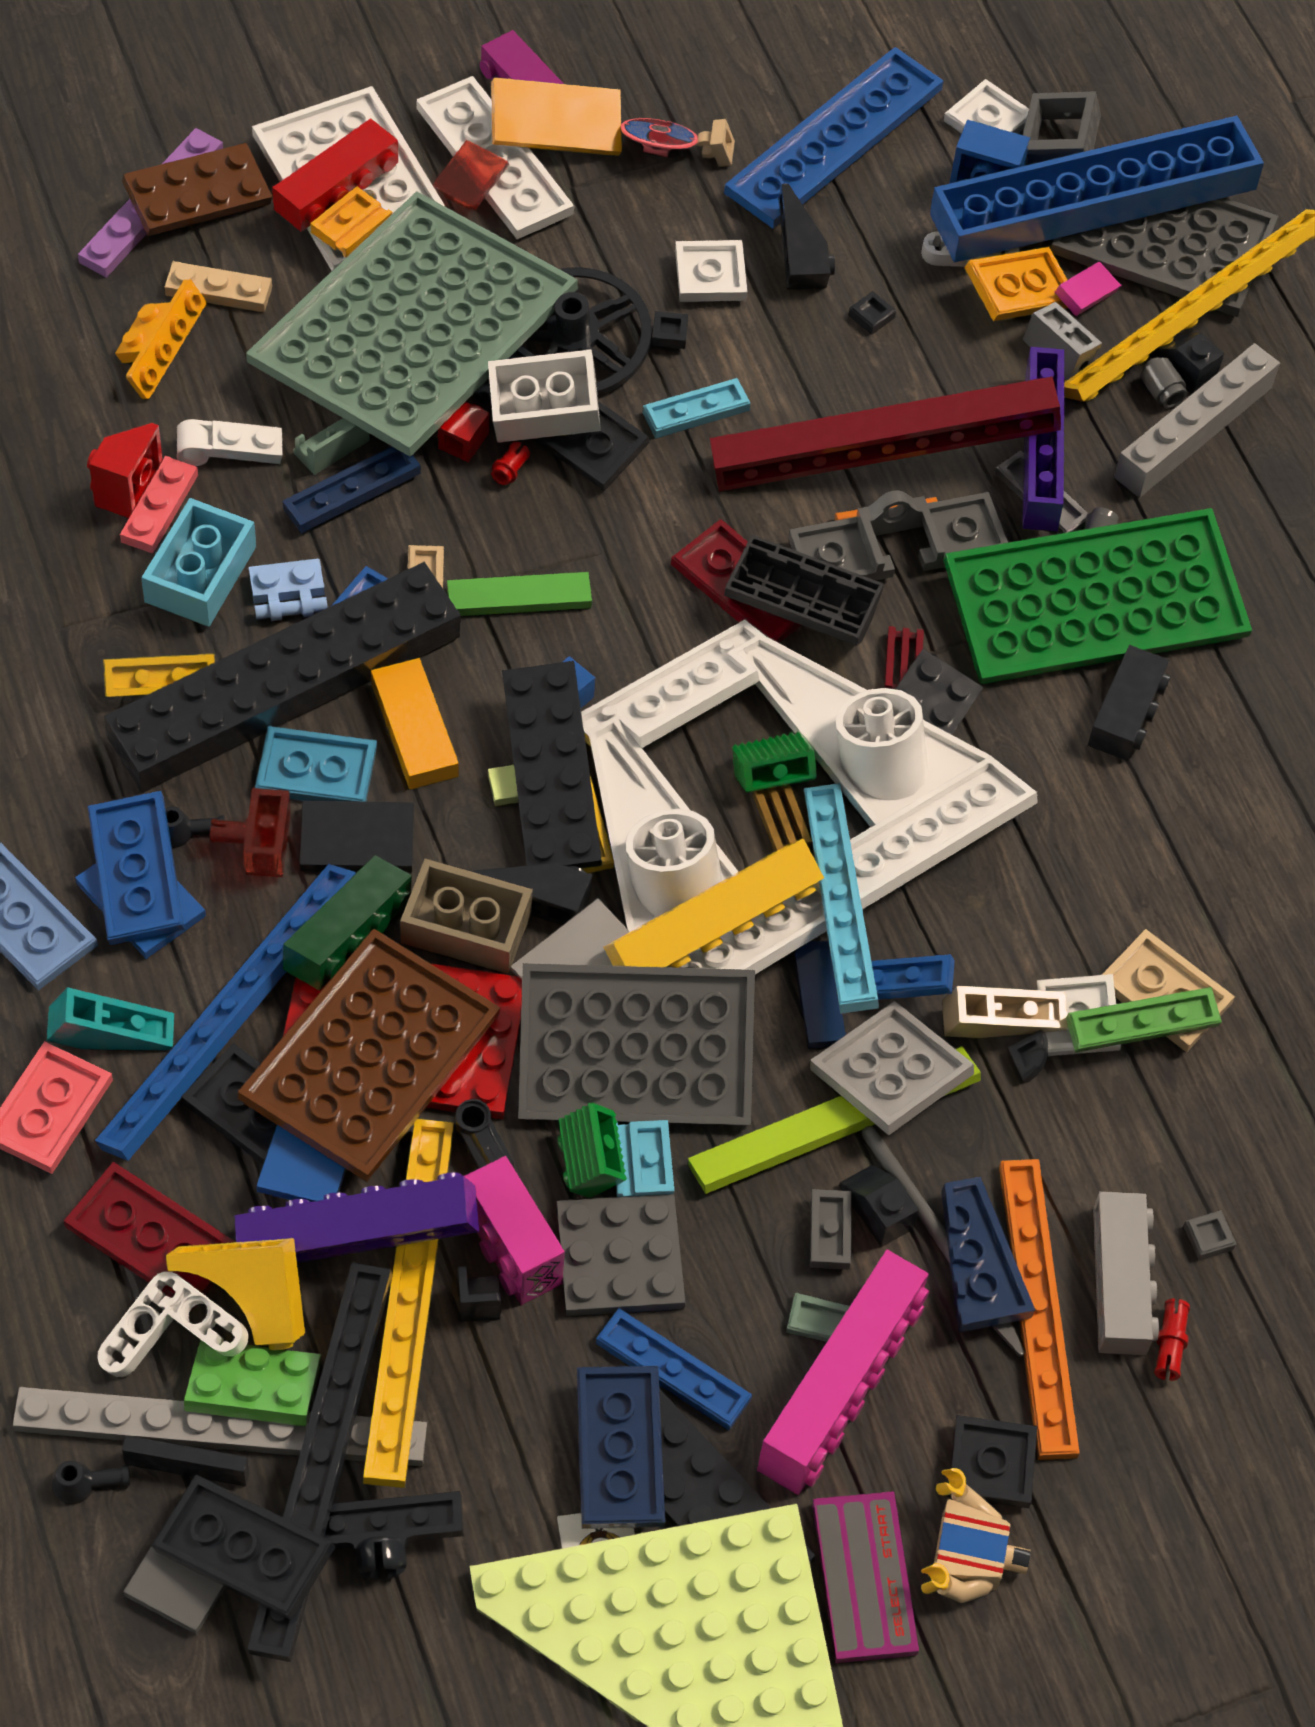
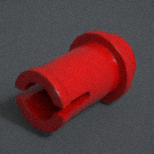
M513 442L501 460H496L493 463L491 475L497 483L508 485L517 479L518 470L530 457V451L527 446L524 445L517 454L516 451L521 446V443Z

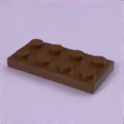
M247 143L125 173L122 179L147 236L269 205L272 200V195Z

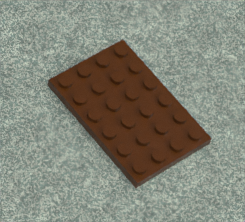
M373 929L240 1088L237 1099L368 1182L496 1020L500 1013V1007Z

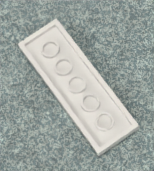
M473 76L417 99V110L516 239L574 214L572 202L529 148L492 144V100Z

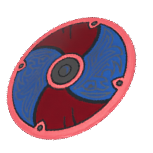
M636 118L624 121L621 124L622 133L628 138L642 143L644 146L643 152L668 157L670 150L689 148L696 145L698 137L693 131L669 121Z

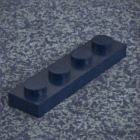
M390 447L283 500V510L300 533H303L421 474V465L413 455L410 457L396 448Z

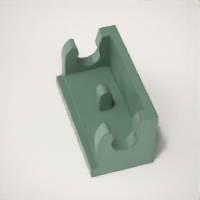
M342 418L306 441L303 434L296 437L293 453L316 475L369 442L370 436L365 430Z

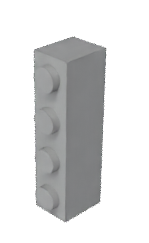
M1099 1191L1093 1207L1099 1353L1146 1355L1152 1341L1158 1340L1159 1334L1158 1318L1152 1317L1151 1304L1155 1305L1157 1299V1283L1150 1280V1268H1153L1155 1264V1246L1148 1243V1232H1152L1153 1209L1147 1208L1146 1194Z

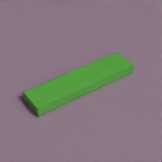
M589 572L447 580L448 597L461 616L592 608Z
M1212 987L1070 1012L1066 1016L1075 1053L1218 1027L1222 1023Z

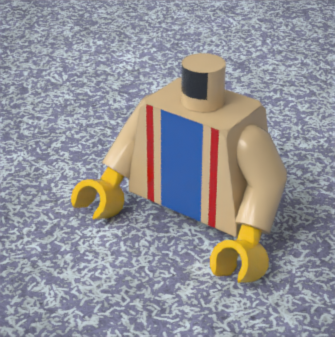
M952 1468L942 1470L941 1472L942 1475L948 1478L949 1484L944 1482L936 1485L938 1494L942 1496L951 1494L953 1500L947 1499L942 1513L934 1564L921 1569L922 1573L928 1574L931 1578V1581L921 1585V1589L925 1594L937 1591L945 1597L959 1603H965L988 1595L992 1590H997L1003 1570L1026 1574L1031 1550L1007 1545L1010 1523L1003 1520L1000 1513L966 1484L965 1475L960 1469Z

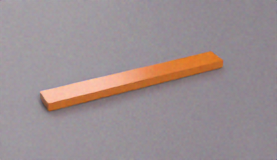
M1039 1159L1001 1161L999 1171L1009 1247L1035 1308L1032 1318L1019 1320L1022 1346L1025 1350L1024 1361L1033 1426H1037V1460L1078 1458L1080 1454L1040 1162Z

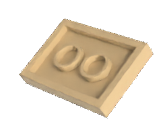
M1147 929L1102 974H1113L1115 998L1122 1003L1212 987L1221 1016L1235 998V996ZM1209 1028L1166 1037L1185 1052H1188Z

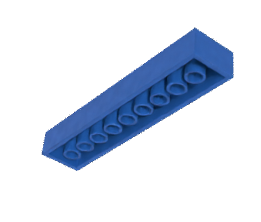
M1233 116L934 187L930 216L953 262L956 263L1257 189L1264 162L1238 116Z

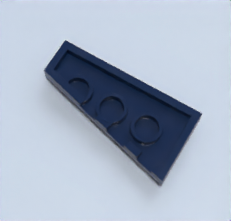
M981 1177L945 1183L941 1194L958 1331L964 1332L1032 1318L1035 1312L1034 1305Z

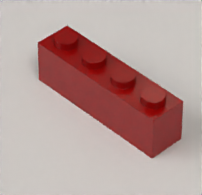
M370 118L273 186L274 210L300 232L311 226L310 223L356 186L362 190L366 189L376 178L385 172L391 171L399 163L398 140Z

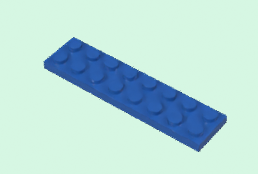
M894 47L725 184L724 194L772 229L780 224L778 197L783 183L790 185L803 205L942 90L944 81Z

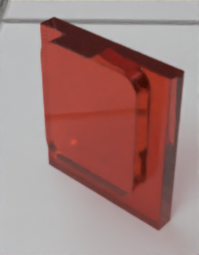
M466 140L432 185L434 189L442 192L446 198L467 209L476 210L510 164L507 160Z

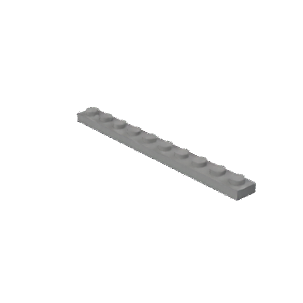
M19 1387L13 1428L16 1432L124 1441L125 1437L132 1436L190 1447L300 1456L311 1412H309L307 1425L298 1426L184 1411V1401ZM355 1417L344 1460L366 1462L372 1417ZM414 1421L408 1465L423 1466L427 1422Z

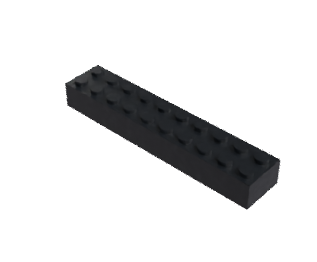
M424 561L104 715L107 738L141 793H144L266 733L268 726L278 727L370 682L371 670L419 658L459 638L461 614Z

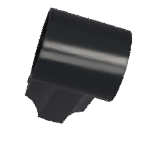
M476 1099L466 1100L461 1103L456 1110L454 1132L456 1138L465 1145L477 1170L504 1156H507L514 1167V1162L490 1119L489 1107L484 1102ZM469 1118H476L482 1124L479 1127L473 1128L465 1125L463 1121Z

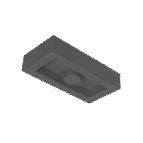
M812 1189L810 1268L849 1270L851 1264V1191Z

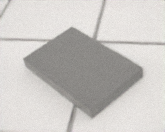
M597 899L511 965V970L515 976L522 980L523 963L613 966L603 946L629 933V930Z

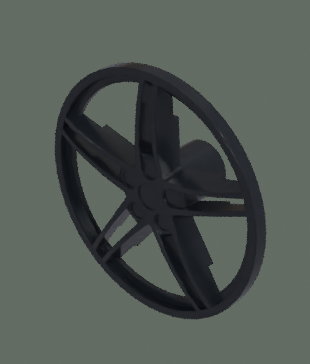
M583 267L561 268V271L572 277L589 278L609 284L625 296L615 300L611 298L589 308V302L584 295L576 291L564 293L555 302V315L550 316L527 341L552 342L546 355L559 352L592 350L593 360L615 373L602 381L596 382L597 396H600L626 383L644 363L652 340L649 311L640 295L629 284L612 274ZM637 311L641 322V338L638 348L630 360L619 351L617 345L600 332ZM596 345L599 349H601V350H602L605 354H607L610 358H612V359H613L614 361H616L618 364H620L621 366H623V368H621V367H619L618 365H616V364H614L613 362H611L608 357H606L605 355H603L602 353H600L599 351H597V350L594 349L593 347Z

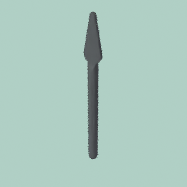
M873 1126L865 1127L862 1129V1137L886 1172L896 1177L919 1209L917 1217L950 1263L945 1228ZM1011 1322L992 1326L1018 1356L1024 1355L1025 1350Z

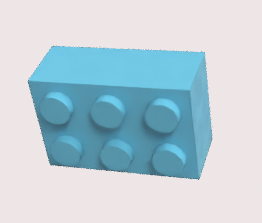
M189 498L141 577L145 603L209 627L256 548L254 522Z

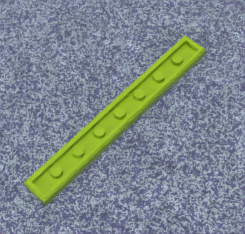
M963 1047L956 1050L974 1064V1074L947 1094L981 1081L980 1070ZM839 1096L688 1158V1166L705 1194L853 1134L867 1126H872L875 1123L844 1097Z

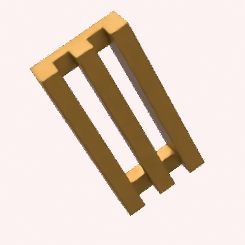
M790 784L753 792V798L774 852L786 845H783L766 800L771 799L787 843L790 844L796 841L780 796L784 798L799 840L804 839L808 848H811L812 840Z

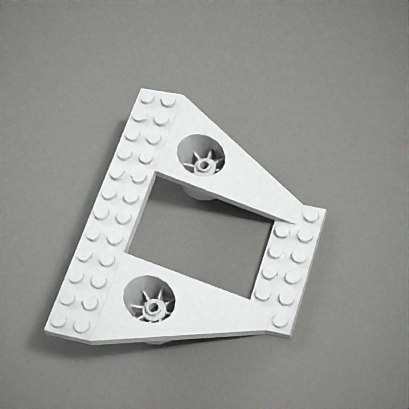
M746 620L739 622L581 712L585 742L592 747L629 932L738 872L716 844L714 829L708 820L687 807L642 748L753 684H756L793 732L799 731L803 734L815 752V759L835 784L840 783L843 794L871 827L850 840L862 909L1038 803L1037 792L992 756L923 720L922 707L913 696L901 690L889 688L866 690L766 637ZM819 882L813 884L816 891L798 901H796L793 895L783 901L785 908L767 918L761 913L752 918L754 926L735 936L732 931L720 936L723 943L705 953H702L700 948L688 954L691 961L679 968L755 970V974L823 934L827 929Z

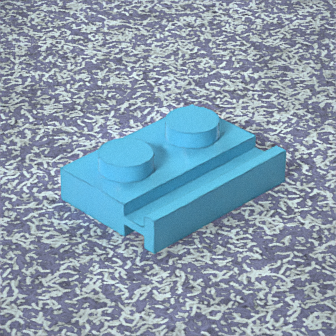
M668 1120L629 1122L628 1125H618L617 1122L616 1125L619 1128L617 1132L620 1135L618 1139L621 1142L619 1146L622 1148V1161L625 1163L623 1167L626 1170L624 1174L627 1177L626 1181L616 1185L617 1197L674 1194Z

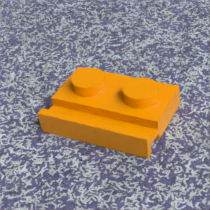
M356 186L310 223L311 233L334 250L339 249L346 258L392 215V211L383 209L380 202Z

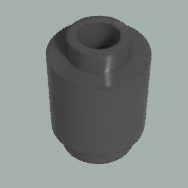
M1153 358L1144 365L1140 378L1158 404L1169 409L1179 405L1186 398V383L1168 358Z

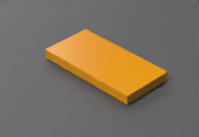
M493 78L491 81L493 145L619 156L622 152L620 90Z

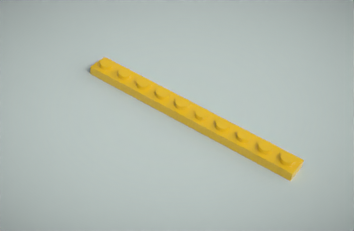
M1306 209L1064 382V398L1081 402L1093 399L1098 395L1099 389L1108 383L1121 379L1124 371L1133 365L1146 361L1149 357L1148 354L1156 348L1171 343L1174 339L1173 336L1181 330L1196 325L1199 321L1198 318L1221 307L1223 300L1246 289L1248 282L1257 276L1268 273L1272 269L1273 264L1280 259L1293 255L1297 251L1296 248L1305 241L1315 239V210Z
M417 1119L414 1122L406 1180L419 1179L423 1182L438 1180L437 1177L441 1174L448 1173L454 1131L453 1122ZM439 1239L396 1246L363 1476L364 1484L405 1488Z

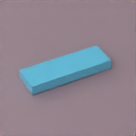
M738 378L643 405L642 413L656 439L750 411L751 403Z

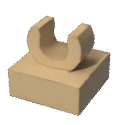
M726 119L713 120L712 132H700L697 145L703 146V158L715 157L719 167L731 166L735 140Z

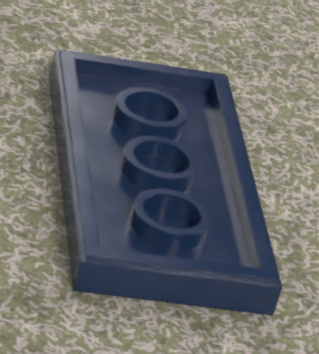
M658 1366L577 1367L582 1529L664 1527L665 1507Z

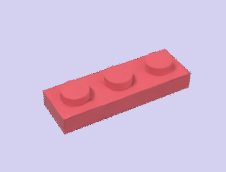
M165 456L121 531V543L153 554L198 477V468Z

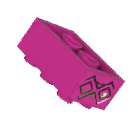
M507 1156L464 1176L476 1188L479 1232L477 1233L482 1240L479 1243L481 1251L490 1264L495 1262L501 1272L499 1279L505 1292L509 1296L514 1294L520 1305H523L562 1285L565 1251Z

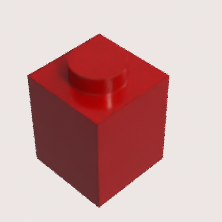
M464 402L438 429V449L469 462L489 434V412L476 404Z

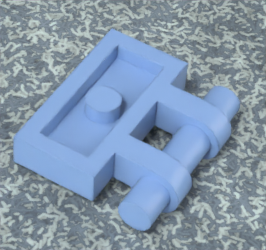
M320 559L249 567L254 604L268 602V604L255 605L256 620L271 618V621L282 620V616L302 614L303 617H310L314 615V612H320L328 608L326 597L312 598L325 595ZM299 598H300V600H296V601L280 602V601H283V600H291V599H299Z

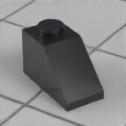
M1177 333L1173 336L1174 339L1171 343L1156 348L1148 355L1152 359L1157 357L1168 358L1186 383L1185 389L1190 394H1193L1219 372L1224 353L1202 333Z
M870 1165L839 1182V1187L842 1191H851L852 1206L881 1247L914 1230L919 1209L896 1177L874 1165Z

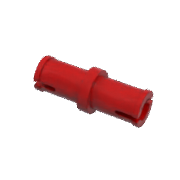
M1175 1298L1168 1299L1164 1303L1165 1310L1162 1329L1159 1330L1158 1340L1156 1341L1159 1345L1154 1374L1159 1379L1166 1380L1167 1366L1170 1365L1169 1381H1176L1181 1376L1183 1350L1187 1348L1189 1340L1186 1334V1326L1190 1305L1188 1302L1179 1299L1178 1312L1175 1314Z

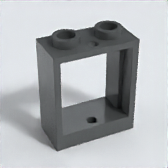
M1096 91L1032 94L1023 136L1030 137L1024 166L1094 150L1101 118ZM1082 119L1078 139L1038 140L1042 120Z

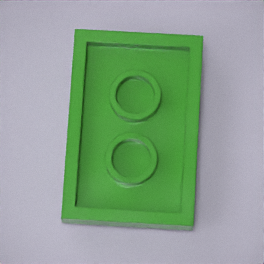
M200 1339L184 1399V1411L306 1426L320 1369L321 1354L283 1349L270 1350L267 1347L246 1345L245 1349L239 1354L224 1356Z

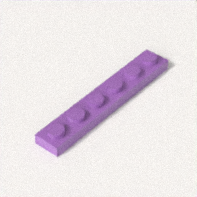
M195 128L162 164L223 149V142ZM130 199L78 253L80 264L104 277H107L146 235Z

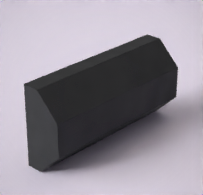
M752 534L725 587L724 596L857 646L863 641L871 624L884 584Z

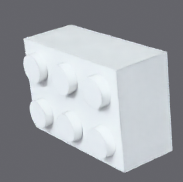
M592 350L488 361L492 415L497 443L601 431Z

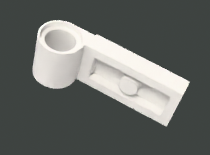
M185 420L177 426V459L193 466L203 465L208 461L209 457L280 464L282 458V428L223 421Z

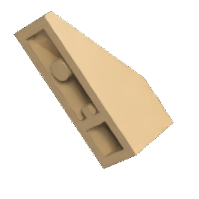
M957 986L952 990V994H948L942 1000L944 1036L987 1038L1032 1034L1039 1030L1055 1032L1068 1029L1065 992Z

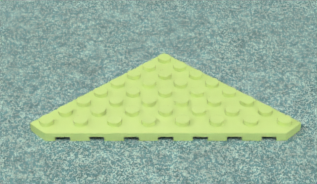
M797 1504L469 1566L478 1612L511 1632L514 1637L550 1659L566 1673L602 1695L611 1704L646 1727H843Z

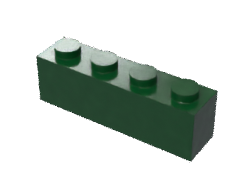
M375 855L283 944V970L320 991L334 977L373 929L383 933L388 927L389 922L399 912H404L411 895L412 875Z

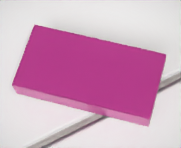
M1099 261L1060 284L1054 292L1072 313L1077 316L1116 293L1121 284Z

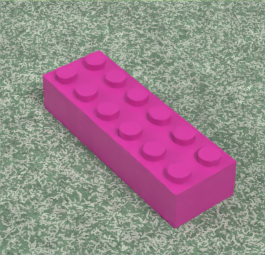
M887 1249L764 1439L757 1471L798 1496L806 1484L811 1487L814 1486L823 1471L824 1465L822 1463L828 1452L833 1455L845 1435L843 1430L848 1420L855 1421L864 1406L865 1401L863 1398L868 1389L874 1390L885 1372L883 1367L888 1357L894 1358L905 1340L903 1335L908 1326L914 1327L925 1308L923 1304L929 1294V1290L925 1288L929 1273Z

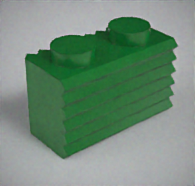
M799 731L795 734L790 732L788 736L786 734H783L781 737L776 735L774 739L769 737L767 740L762 738L761 741L756 739L753 743L748 741L747 744H744L742 742L739 746L734 744L732 747L735 778H737L745 793L813 780L817 777L815 752Z
M588 1103L587 1106H582V1109H576V1112H570V1115H564V1118L558 1119L560 1129L558 1145L564 1154L566 1166L563 1178L570 1192L592 1198L626 1181L627 1177L624 1174L626 1170L623 1167L625 1163L622 1161V1148L619 1146L621 1142L618 1139L620 1135L617 1132L619 1128L616 1125V1113L613 1110L595 1103Z

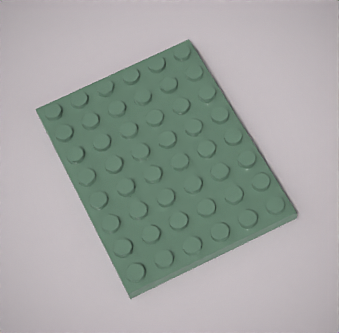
M416 191L246 352L247 363L411 457L489 378L488 361L508 359L555 312L556 300L562 294L575 292L578 289V279Z

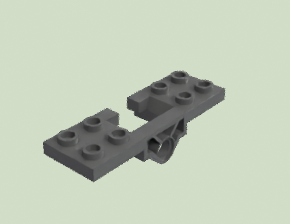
M890 491L882 495L870 506L858 508L856 517L789 529L788 535L793 550L875 581L892 578L895 571L890 555L882 556L876 539L877 535L924 527L931 547L920 549L918 558L923 571L944 568L943 559L945 553L1008 543L989 492L927 503L924 496L912 498L903 491Z

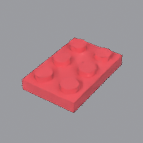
M44 1041L0 1107V1149L53 1174L112 1083V1073Z

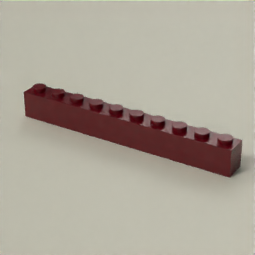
M1051 376L710 438V444L720 492L1060 431L1061 414L1053 377Z

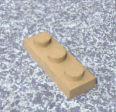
M175 261L172 262L165 284V295L174 297L183 280L191 279L207 303L265 313L272 290V278Z

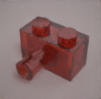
M252 788L249 814L245 822L213 818L211 821L213 826L210 828V842L243 844L246 875L283 878L291 819L290 791Z

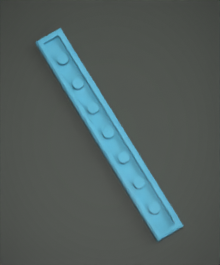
M838 783L804 788L815 861L824 876V879L819 881L840 1013L879 1008L841 786Z

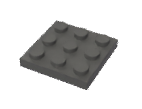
M674 1194L557 1201L559 1243L565 1251L563 1291L566 1316L612 1314L618 1308L626 1313L685 1309L686 1302Z

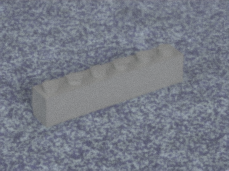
M1257 344L1251 345L1123 450L1119 457L1114 478L1139 498L1267 393L1273 386L1280 362Z

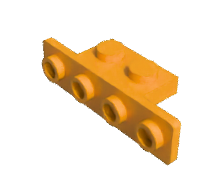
M191 279L183 280L171 302L145 304L139 310L137 318L129 331L123 336V341L115 352L122 363L133 362L126 374V379L142 399H149L207 303Z

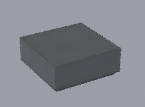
M1221 1210L1187 1220L1184 1223L1183 1227L1198 1261L1232 1251L1237 1245Z

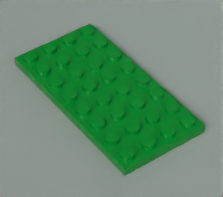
M1212 508L945 553L943 559L980 684L1121 660L1129 645L1155 654L1246 638L1252 632L1251 624Z

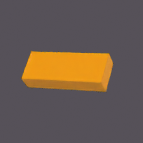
M420 658L371 670V684L409 790L459 777V763Z

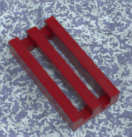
M888 627L884 688L896 689L898 686L893 684L895 641H901L900 683L908 671L909 642H915L914 661L923 649V629H917L916 633L910 632V628L903 627L902 631H896V627Z

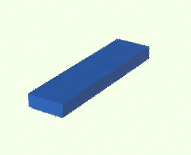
M618 1308L596 1338L598 1346L629 1366H658L659 1385L729 1431L752 1399L751 1393L620 1308Z

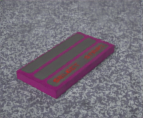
M894 1491L813 1499L812 1507L835 1663L918 1655L919 1646Z

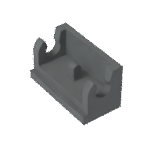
M1057 302L1033 313L1022 339L1030 347L1064 349V378L1066 380L1076 375L1080 367L1084 369L1090 365L1102 345L1101 341Z

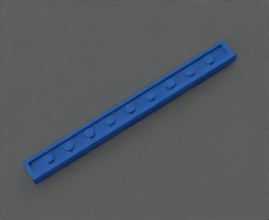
M331 864L325 867L96 1138L95 1141L102 1151L129 1161L180 1100L181 1096L196 1081L286 973L283 970V944L336 894L356 872Z

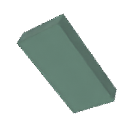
M795 1293L786 1332L827 1342L850 1306Z

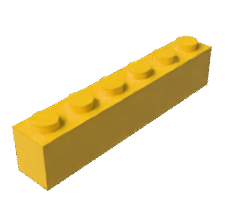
M800 839L603 946L613 966H669L679 968L691 961L688 955L691 952L700 948L702 953H705L722 944L720 936L732 931L735 936L754 926L751 919L763 913L765 918L783 910L785 908L783 901L793 895L796 901L815 892L816 889L813 884L824 879V876L805 840Z

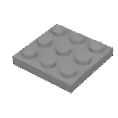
M895 1001L810 1060V1069L813 1073L888 1135L974 1074V1064Z

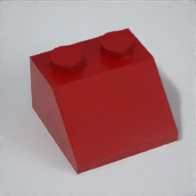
M150 423L104 437L98 449L91 451L87 461V468L90 469V489L93 491L96 507L130 518L163 461L159 425Z

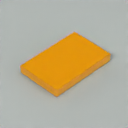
M1049 247L969 260L964 267L993 321L1031 315L1054 302H1057L1063 309L1068 308L1054 292L1060 284L1067 281V278Z

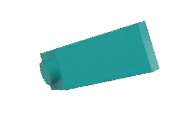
M68 987L49 1006L47 1041L79 1049L170 1050L173 1047L174 1013Z

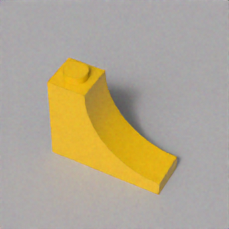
M294 1238L180 1246L166 1255L168 1271L188 1272L202 1276L219 1285L233 1297L250 1324L255 1345L269 1344L270 1350L287 1349L292 1347L293 1343L305 1334Z

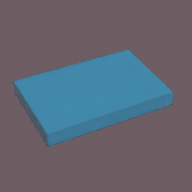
M268 726L255 792L257 795L302 801L366 802L377 750V741Z

